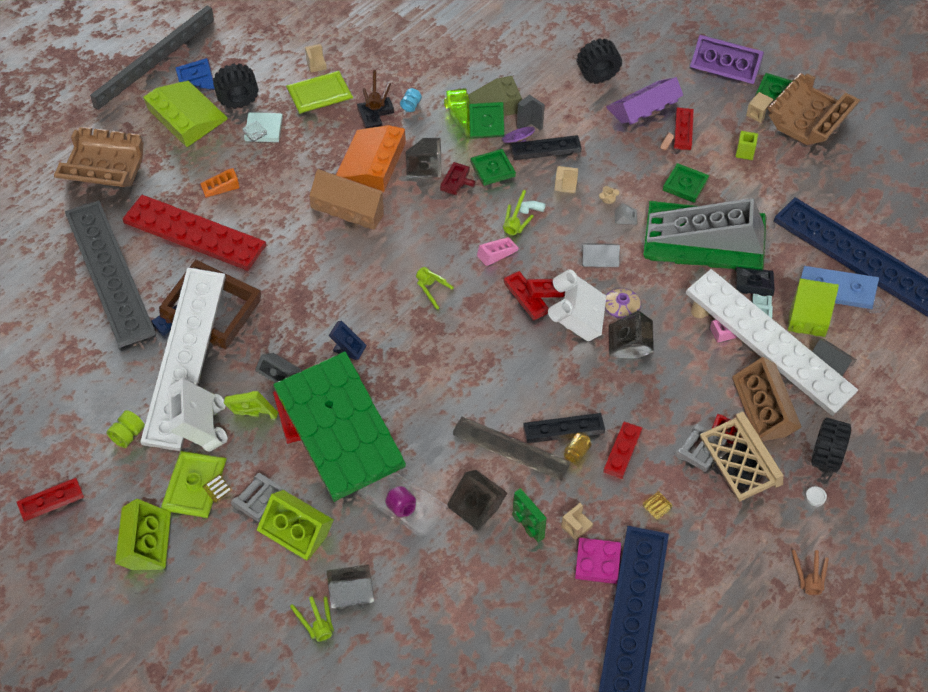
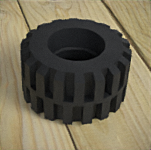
M601 38L596 41L592 40L591 43L585 44V47L580 49L581 52L578 53V58L576 59L577 65L586 81L594 82V84L610 80L616 76V73L622 67V58L614 43L605 38L603 40Z
M233 63L230 66H224L225 68H220L219 72L215 73L213 85L217 100L221 105H226V108L233 107V109H237V107L244 108L243 106H248L250 102L255 101L259 89L253 70L247 65L243 66L240 63L235 65Z
M828 417L823 420L811 459L812 466L835 473L839 471L849 443L851 424Z

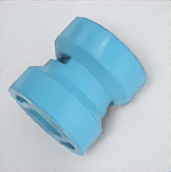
M414 88L408 89L400 101L402 109L407 112L415 111L417 104L422 98L421 93Z

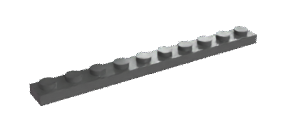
M208 5L93 92L90 95L93 107L99 110L214 21L212 8Z

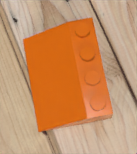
M386 125L357 130L336 175L384 192L406 144L405 129Z

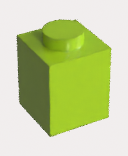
M741 131L736 158L753 160L758 133Z

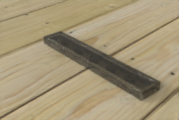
M463 416L453 430L454 436L560 481L563 480L570 466V461Z

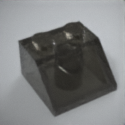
M422 138L406 151V178L441 177V138Z
M639 310L609 325V356L639 359L654 351L653 320Z
M468 471L464 473L446 506L479 530L496 513L508 493L479 471Z
M369 564L327 570L331 609L344 610L352 605L364 607L374 602Z

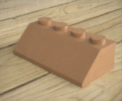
M319 169L316 171L309 195L311 208L375 230L384 216L383 191Z
M761 357L732 376L747 417L761 441L787 437L802 427L774 362Z

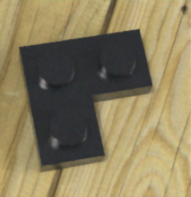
M386 97L384 106H381L378 110L370 109L366 106V102L357 104V110L365 129L383 126L380 116L394 113L390 97Z

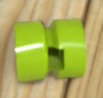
M125 410L117 419L118 423H113L106 432L108 437L122 448H127L134 440L133 436H138L145 427L141 418L129 410Z

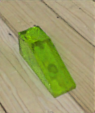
M467 89L446 91V98H444L445 108H448L451 117L466 138L471 139L470 101Z

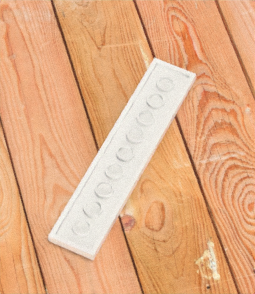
M187 267L143 430L141 445L175 451L182 450L184 437L170 431L168 387L182 378L198 386L226 278L223 273Z
M712 269L687 289L685 294L758 355L774 362L782 375L831 416H834L857 393L858 389Z

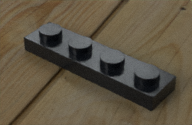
M578 135L517 142L510 145L513 160L579 153L582 150Z
M601 413L523 423L526 444L605 434Z

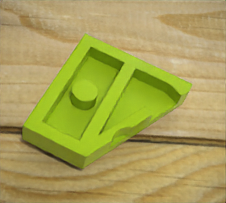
M259 391L226 396L224 399V404L234 414L259 417L260 413L269 414L271 419H277L278 411Z

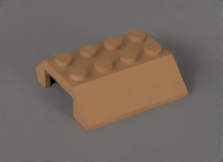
M799 73L768 107L770 111L769 116L777 130L806 145L826 141L857 106L860 99L845 92L837 100L813 88L816 77L808 73L805 76Z
M79 127L78 130H74L71 136L74 148L67 163L59 162L54 178L119 187L132 186L142 162L144 142H142L141 135L128 133L126 140L125 132L111 131L109 137V130L94 129L92 135V128Z

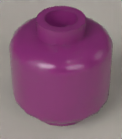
M399 486L388 492L385 503L397 517H406L414 512L416 498L405 487Z

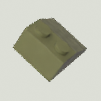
M513 76L496 78L464 97L468 112L469 104L503 102L504 116L517 114L518 103L522 100Z

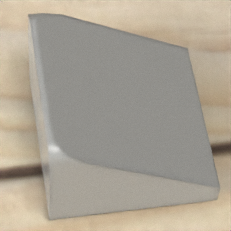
M622 203L615 210V223L636 225L637 209Z

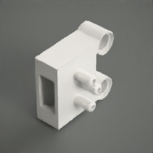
M571 269L556 276L553 279V285L558 292L565 291V298L548 309L549 317L554 322L561 323L568 330L570 329L588 342L602 335L606 295L578 277Z
M183 378L168 387L169 425L171 432L202 446L208 452L227 442L226 432L221 427L214 428L213 416L224 410L226 406L222 396L212 394Z

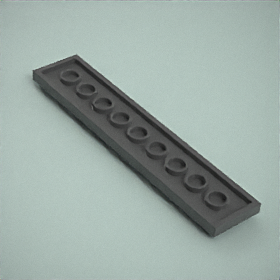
M100 200L65 211L119 348L155 336L154 327Z

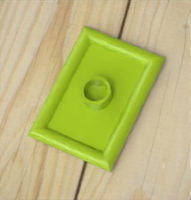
M340 71L286 85L299 114L353 99Z
M180 451L161 508L172 513L208 518L215 498L213 492L218 489V486L212 491L210 488L219 483L220 479L210 486H207V484L218 476H222L227 458Z

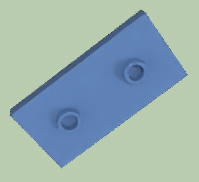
M804 266L801 279L838 284L839 288L835 304L873 309L879 277Z

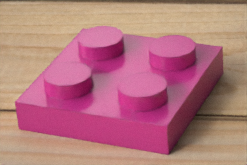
M579 538L575 579L617 584L621 543Z

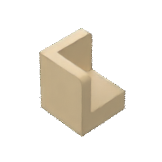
M317 44L305 47L306 60L310 72L326 70L322 45Z
M759 92L749 103L746 116L761 123L773 99Z
M558 166L554 191L575 193L578 168Z
M581 503L562 517L561 527L575 541L593 527V523L582 514L583 505Z

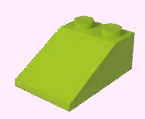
M800 278L789 312L787 331L826 337L839 285Z

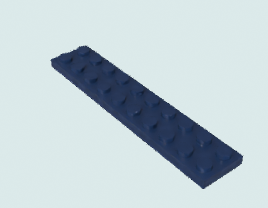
M796 197L775 216L773 222L857 274L879 277L878 287L928 317V277Z
M627 526L599 692H645L668 544V533Z

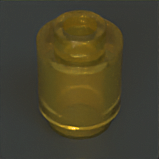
M575 434L565 448L564 457L574 464L581 461L592 446L590 438L585 434Z

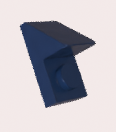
M342 320L335 324L328 335L336 343L333 349L335 353L346 352L348 357L354 360H359L367 346Z

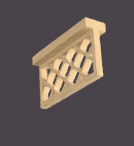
M744 412L736 414L735 419L700 434L701 440L739 502L772 486L777 488L783 485L784 475ZM735 426L738 431L736 437L725 434L726 429ZM714 435L720 437L718 445L709 443L707 438ZM723 438L734 441L732 449L721 446ZM737 442L747 445L746 452L735 450ZM719 450L730 453L728 461L718 458ZM733 454L744 457L742 465L731 462ZM747 458L756 460L758 463L756 469L745 466ZM729 466L740 469L738 477L728 474ZM743 470L754 473L752 481L741 478ZM757 474L766 476L768 482L764 484L755 482ZM738 484L750 485L749 491L740 494L737 489Z

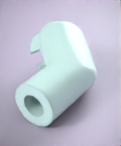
M537 201L522 202L519 211L524 214H528L529 209L544 212L546 204Z

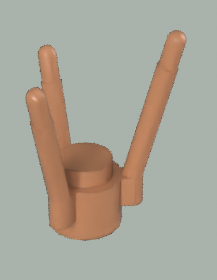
M792 550L793 559L800 578V588L805 589V593L809 595L822 594L829 558L826 557L824 559L820 577L818 574L819 551L815 550L814 573L808 574L807 578L804 579L796 551Z

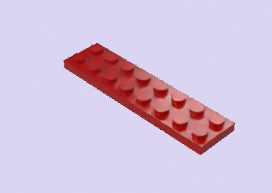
M143 194L122 218L124 224L249 271L266 247V241Z

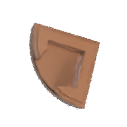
M667 131L660 148L667 150L674 135Z

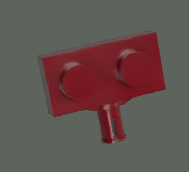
M453 162L440 185V191L457 195L463 185L474 188L476 180L466 178L470 172V167Z

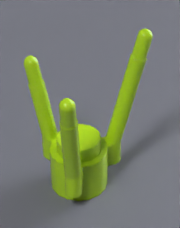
M525 190L522 191L512 217H510L511 205L509 204L507 207L505 223L502 228L509 235L521 234L523 228L534 217V215H530L522 225L520 224V219L517 218L526 193Z
M427 267L420 268L416 274V278L419 280L417 284L423 289L431 303L438 310L439 306L425 285H431L436 280L450 289H454V287L447 283L446 279L433 273Z
M312 596L309 597L316 617L312 628L298 609L291 604L290 608L307 629L311 639L316 638L318 642L332 637L334 628L326 596L323 598L326 621L323 618L321 619L314 598Z

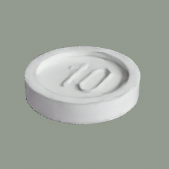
M814 486L807 490L805 497L809 504L821 506L825 503L827 494L822 488Z

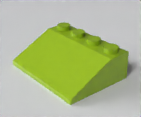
M189 81L158 87L143 97L148 110L186 147H189L228 119L224 113Z

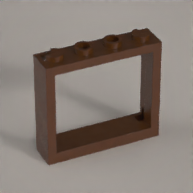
M196 259L189 267L223 273ZM186 272L159 306L160 317L166 319V323H173L176 310L172 307L180 297ZM223 273L226 277L223 290L246 301L224 333L214 328L212 329L209 342L215 347L217 345L226 350L260 303L261 290Z

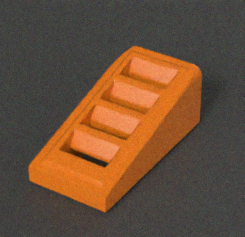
M234 168L228 169L200 183L205 198L239 189V182Z

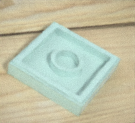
M248 112L244 135L245 141L279 142L283 115L281 113Z

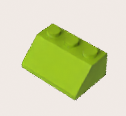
M282 490L271 494L257 531L303 559L309 560L326 539L334 519Z
M137 498L123 506L115 564L131 570L165 569L171 512Z

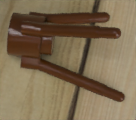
M373 70L372 93L368 96L366 89L363 88L366 106L372 110H378L381 106H384L391 83H388L381 98V95L376 92V70Z

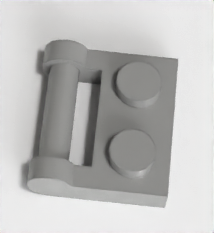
M696 424L686 442L675 452V456L679 460H685L706 472L714 460L703 441H701L693 454L688 452L698 437H700V434L708 431L703 426ZM713 435L707 439L709 443L718 445L720 437ZM723 438L721 446L726 445V439Z
M257 473L252 483L238 497L231 501V505L260 523L271 494L285 489L261 473ZM260 485L263 486L246 504L245 501Z

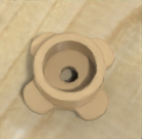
M605 186L603 187V192L599 194V198L604 203H614L616 196L619 195V190Z

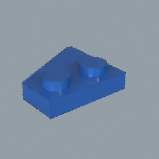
M207 58L175 67L179 82L189 81L197 88L215 90L213 75Z

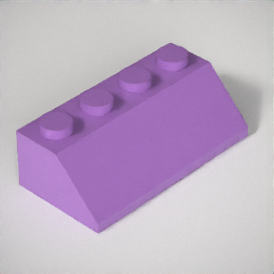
M699 35L690 67L754 84L765 53Z
M677 77L658 80L606 107L621 123H629L630 125L638 122L640 117L645 118L652 115L654 110L664 109L668 103L670 105L678 102V98L684 95Z

